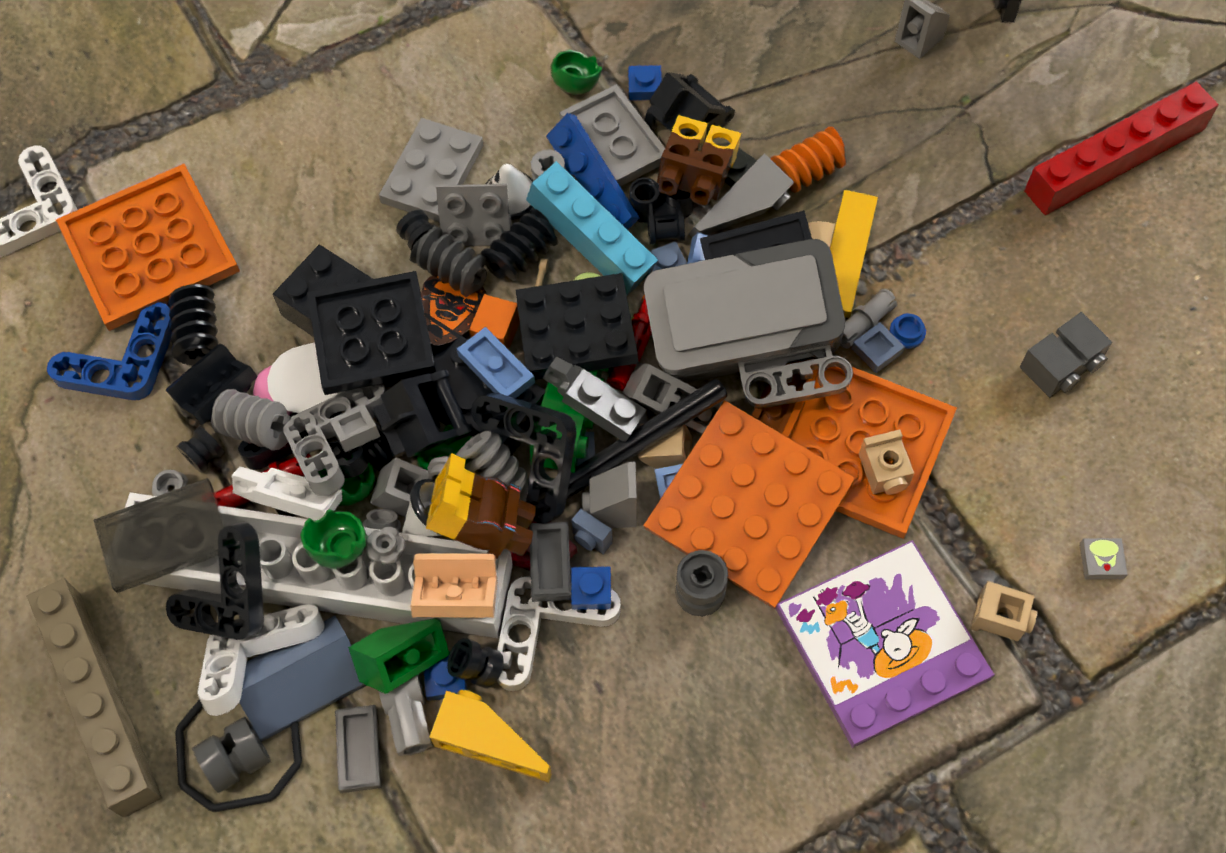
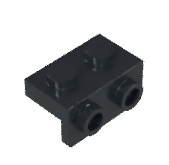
M218 344L168 386L166 392L189 418L203 425L206 422H211L213 406L221 392L227 389H235L238 392L246 393L251 388V383L258 376L249 365L236 360L225 345Z

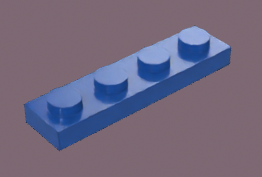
M567 113L546 135L554 150L564 158L565 168L568 173L574 174L577 181L628 230L639 219L638 214L576 115Z

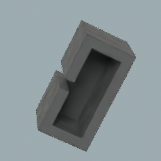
M1080 312L1057 329L1056 333L1059 337L1051 333L1031 347L1020 365V368L1049 398L1060 390L1064 393L1068 392L1081 380L1080 375L1087 370L1090 373H1094L1108 360L1105 354L1112 341L1083 312Z

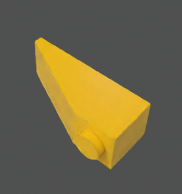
M459 690L458 694L446 691L429 737L434 747L550 782L552 775L550 766L485 702L481 701V696L467 690Z

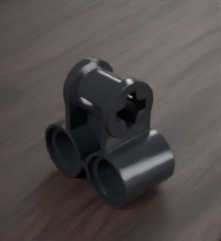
M651 178L635 180L630 186L629 202L639 216L637 221L647 223L650 245L656 244L657 240L678 239L679 242L685 241L684 218L691 215L694 207V202L690 198L691 193L678 189L677 193L671 196L660 193L658 190L659 184Z

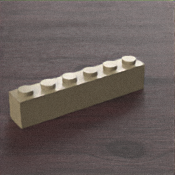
M62 578L26 595L107 808L124 818L161 799V794L81 594L65 578Z

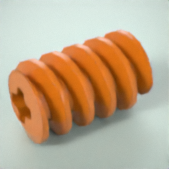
M827 127L824 131L817 132L813 137H808L802 143H797L791 149H786L780 155H774L771 158L794 181L789 187L794 193L801 190V184L805 187L810 186L812 178L817 181L821 180L823 172L830 175L834 172L835 167L841 169L846 165L844 143L834 127Z

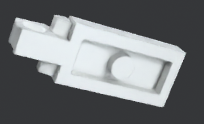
M239 466L232 475V491L234 494L252 502L305 518H311L315 521L321 519L327 510L334 511L342 501L341 489L327 496H319L311 490L305 477L272 467L268 472L261 473Z

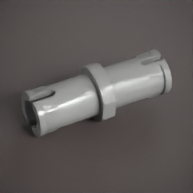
M881 289L864 306L859 305L852 311V316L845 322L841 347H851L855 340L877 325L882 317L897 306V301H893L895 296L891 291Z

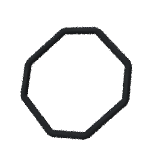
M199 699L177 725L175 731L178 785L180 789L206 809L213 812L271 802L277 798L302 763L298 721L291 724L294 762L270 793L214 804L186 782L184 730L203 708Z

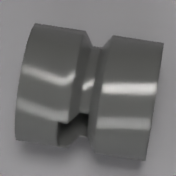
M698 550L690 552L682 558L677 568L675 595L678 604L685 612L693 616L703 617L713 614L721 607L725 598L728 570L720 556L711 551Z
M245 716L224 728V734L221 738L212 735L192 748L206 778L218 793L239 782L240 773L243 771L252 774L271 762L263 743Z

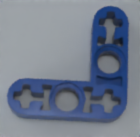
M157 302L142 309L122 361L72 352H61L53 356L48 362V375L58 387L127 400H141L147 397L154 387L171 341L170 308L162 302ZM160 315H163L164 320H158ZM152 320H158L155 327L151 322ZM153 344L156 346L155 351L150 356L142 358L137 356L138 350L143 345ZM69 365H71L72 368L75 370V371H69V370H68V371H65L64 374H63V376L60 374V371H61V370H67L68 367H69ZM98 370H109V376L105 381L101 383H93L91 381L93 374ZM137 376H139L142 380L141 383L135 382L133 386L130 387L128 385V382H134L137 379Z

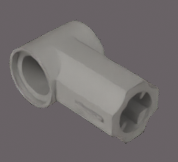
M419 674L387 694L379 691L384 712L389 716L397 754L399 756H411L433 747L432 741L429 738L430 733L423 705L426 703Z

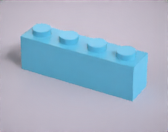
M557 161L532 182L526 201L540 211L550 224L602 275L622 273L626 296L650 274L658 259Z

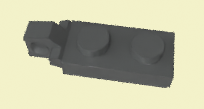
M559 357L553 360L543 379L558 388L557 392L564 397L562 399L563 403L623 442L627 441L646 412V409L585 369L582 370L579 366H573Z

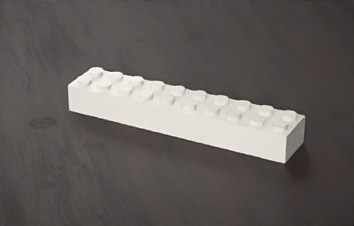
M131 492L129 493L106 563L121 581L221 594L218 535L221 529L226 526L246 522L255 528L259 538L262 597L264 603L291 607L311 604L323 612L401 624L435 618L440 620L442 630L492 638L499 637L513 568L510 551L504 549L499 558L496 559L497 592L494 618L412 617L411 600L415 581L413 562L415 554H487V550L476 549L459 541L399 532V536H402L405 540V550L397 562L391 565H382L372 561L366 553L368 548L366 543L362 555L344 567L331 569L321 567L306 553L300 537L304 523L307 520L305 518ZM364 527L367 538L373 531L379 530ZM384 542L382 544V548H387L389 546V543ZM237 572V582L240 588L245 590L244 578L240 572Z

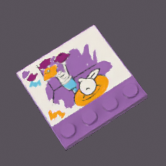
M913 540L792 596L776 606L777 613L852 748L991 680L994 676V673Z

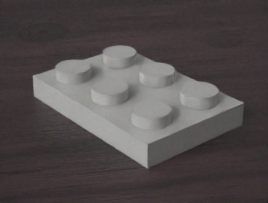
M617 84L560 112V120L567 113L576 115L619 186L660 166L661 156L665 147Z
M421 118L379 194L380 202L407 212L420 209L425 212L429 219L440 222L436 185H463L484 145L483 138Z

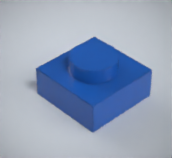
M661 65L628 66L629 101L651 99L661 83Z
M571 567L572 610L611 609V567Z
M449 655L424 670L427 701L442 700L446 691L458 694L459 690H467L466 680H460L448 673L447 661Z

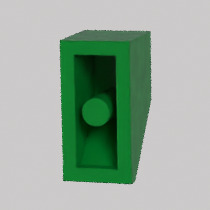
M435 618L380 628L348 647L359 682L385 694L450 654L440 620Z

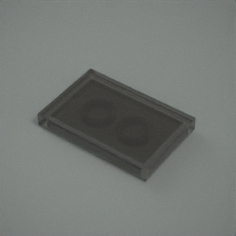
M208 478L93 519L112 589L116 593L219 556L218 535L221 529L225 527L212 483Z

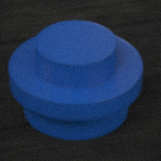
M910 313L895 318L889 329L906 349L919 346L924 341L926 335L923 321L917 315Z

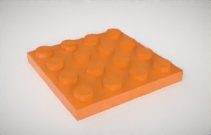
M181 164L56 219L99 314L109 331L137 319L142 309L155 303L162 302L168 305L169 295L181 286L190 284L209 286L240 272L185 164Z
M830 367L824 373L825 379L831 384H840L846 379L844 371L839 367ZM852 367L853 377L849 387L844 392L796 402L782 434L855 477V481L837 508V512L904 539L957 407ZM818 369L812 370L813 378L807 379L806 382L815 381L814 388H820ZM901 430L903 435L902 442L914 471L911 483L905 490L896 494L889 495L886 492L873 494L859 457L863 439ZM892 461L886 462L887 464H893Z
M724 400L643 526L644 529L686 555L690 552L704 550L711 551L720 556L728 570V581L775 609L855 481V477Z

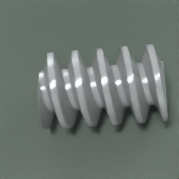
M227 389L220 393L214 403L211 424L216 433L233 437L237 440H243L247 443H253L260 447H266L270 450H279L288 443L283 427L291 417L287 414L285 406L280 402H272L267 398L238 392L235 389Z
M484 431L472 437L456 453L461 458L470 459L466 463L465 469L471 472L478 470L476 474L484 478L493 477L499 479L507 487L510 483L520 486V500L526 502L529 483L527 472L519 467L516 457L510 456L508 446L501 444L502 440L499 434Z

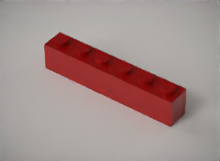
M1196 81L1035 166L1024 192L1044 215H1047L1205 130L1219 104Z

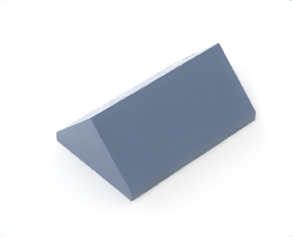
M335 615L323 621L325 625L324 630L315 639L262 653L246 662L242 695L239 703L261 742L290 727L292 723L299 722L366 686L358 680L348 649L351 643Z

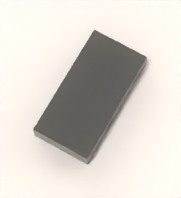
M568 522L531 523L529 530L533 531L530 544L532 602L571 600Z
M376 705L335 710L338 790L340 793L382 788L378 711Z

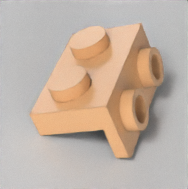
M415 554L413 561L415 581L411 600L412 617L494 618L497 592L496 558L494 554Z

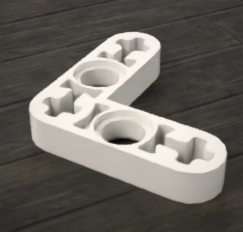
M28 147L19 156V165L37 203L0 218V258L60 232L61 230L56 219L77 210L52 157L44 147ZM38 160L44 169L40 172H37L34 167V162ZM48 182L57 183L52 191L47 193L40 192L44 184ZM57 202L61 204L64 213L58 215V212L55 206L53 205ZM26 221H36V225L32 230L27 232L20 231L21 225ZM12 230L15 236L11 237L8 231Z
M531 577L516 579L508 591L497 650L503 655V669L511 667V651L519 653L517 663L519 670L523 671V673H518L515 675L514 680H509L506 672L502 670L498 684L508 691H518L529 683L541 618L600 627L609 626L615 623L621 613L618 594L611 589V607L613 609H607L605 615L598 614V609H586V613H580L581 610H572V608L562 611L554 606V601H547V608L542 607V601L532 602V598L529 599L528 604H522L517 594L522 595L525 589H531ZM517 624H524L531 630L530 637L522 643L513 642L508 635L510 629Z
M306 604L264 615L261 631L243 640L210 635L207 640L198 687V697L205 711L209 715L216 716L225 714L237 706L242 695L247 657L301 644L318 637L325 627L318 608L315 605Z

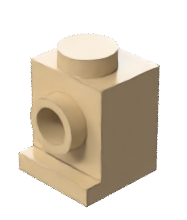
M901 430L863 439L859 457L873 494L886 492L889 495L896 494L905 490L911 483L914 471L902 442L903 435ZM892 461L893 464H887L886 462Z
M987 581L979 593L970 629L975 631L981 629L1019 641L1025 632L1029 634L1032 632L1036 621L1037 611L1031 609L1034 595ZM997 613H1005L1009 618L999 616Z

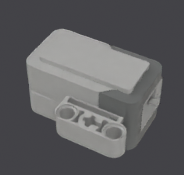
M808 239L735 254V256L729 255L656 270L646 277L644 293L655 353L665 373L685 383L740 373L746 401L755 408H768L836 395L844 392L849 387L853 377L851 364L843 357L832 356V353L841 344L845 328V317L832 253L824 241ZM812 358H814V360H809V361H804V362H799V363H794V364H788V365H786V364L789 363V362H796V361H801V360H807V359H812ZM830 367H839L844 371L846 379L840 384H831L825 379L824 373ZM818 369L820 388H814L815 381L804 383L802 391H796L794 385L788 386L787 383L792 382L793 375L799 374L801 380L812 379V370ZM754 382H767L771 387L770 394L763 399L753 397L750 393V388Z

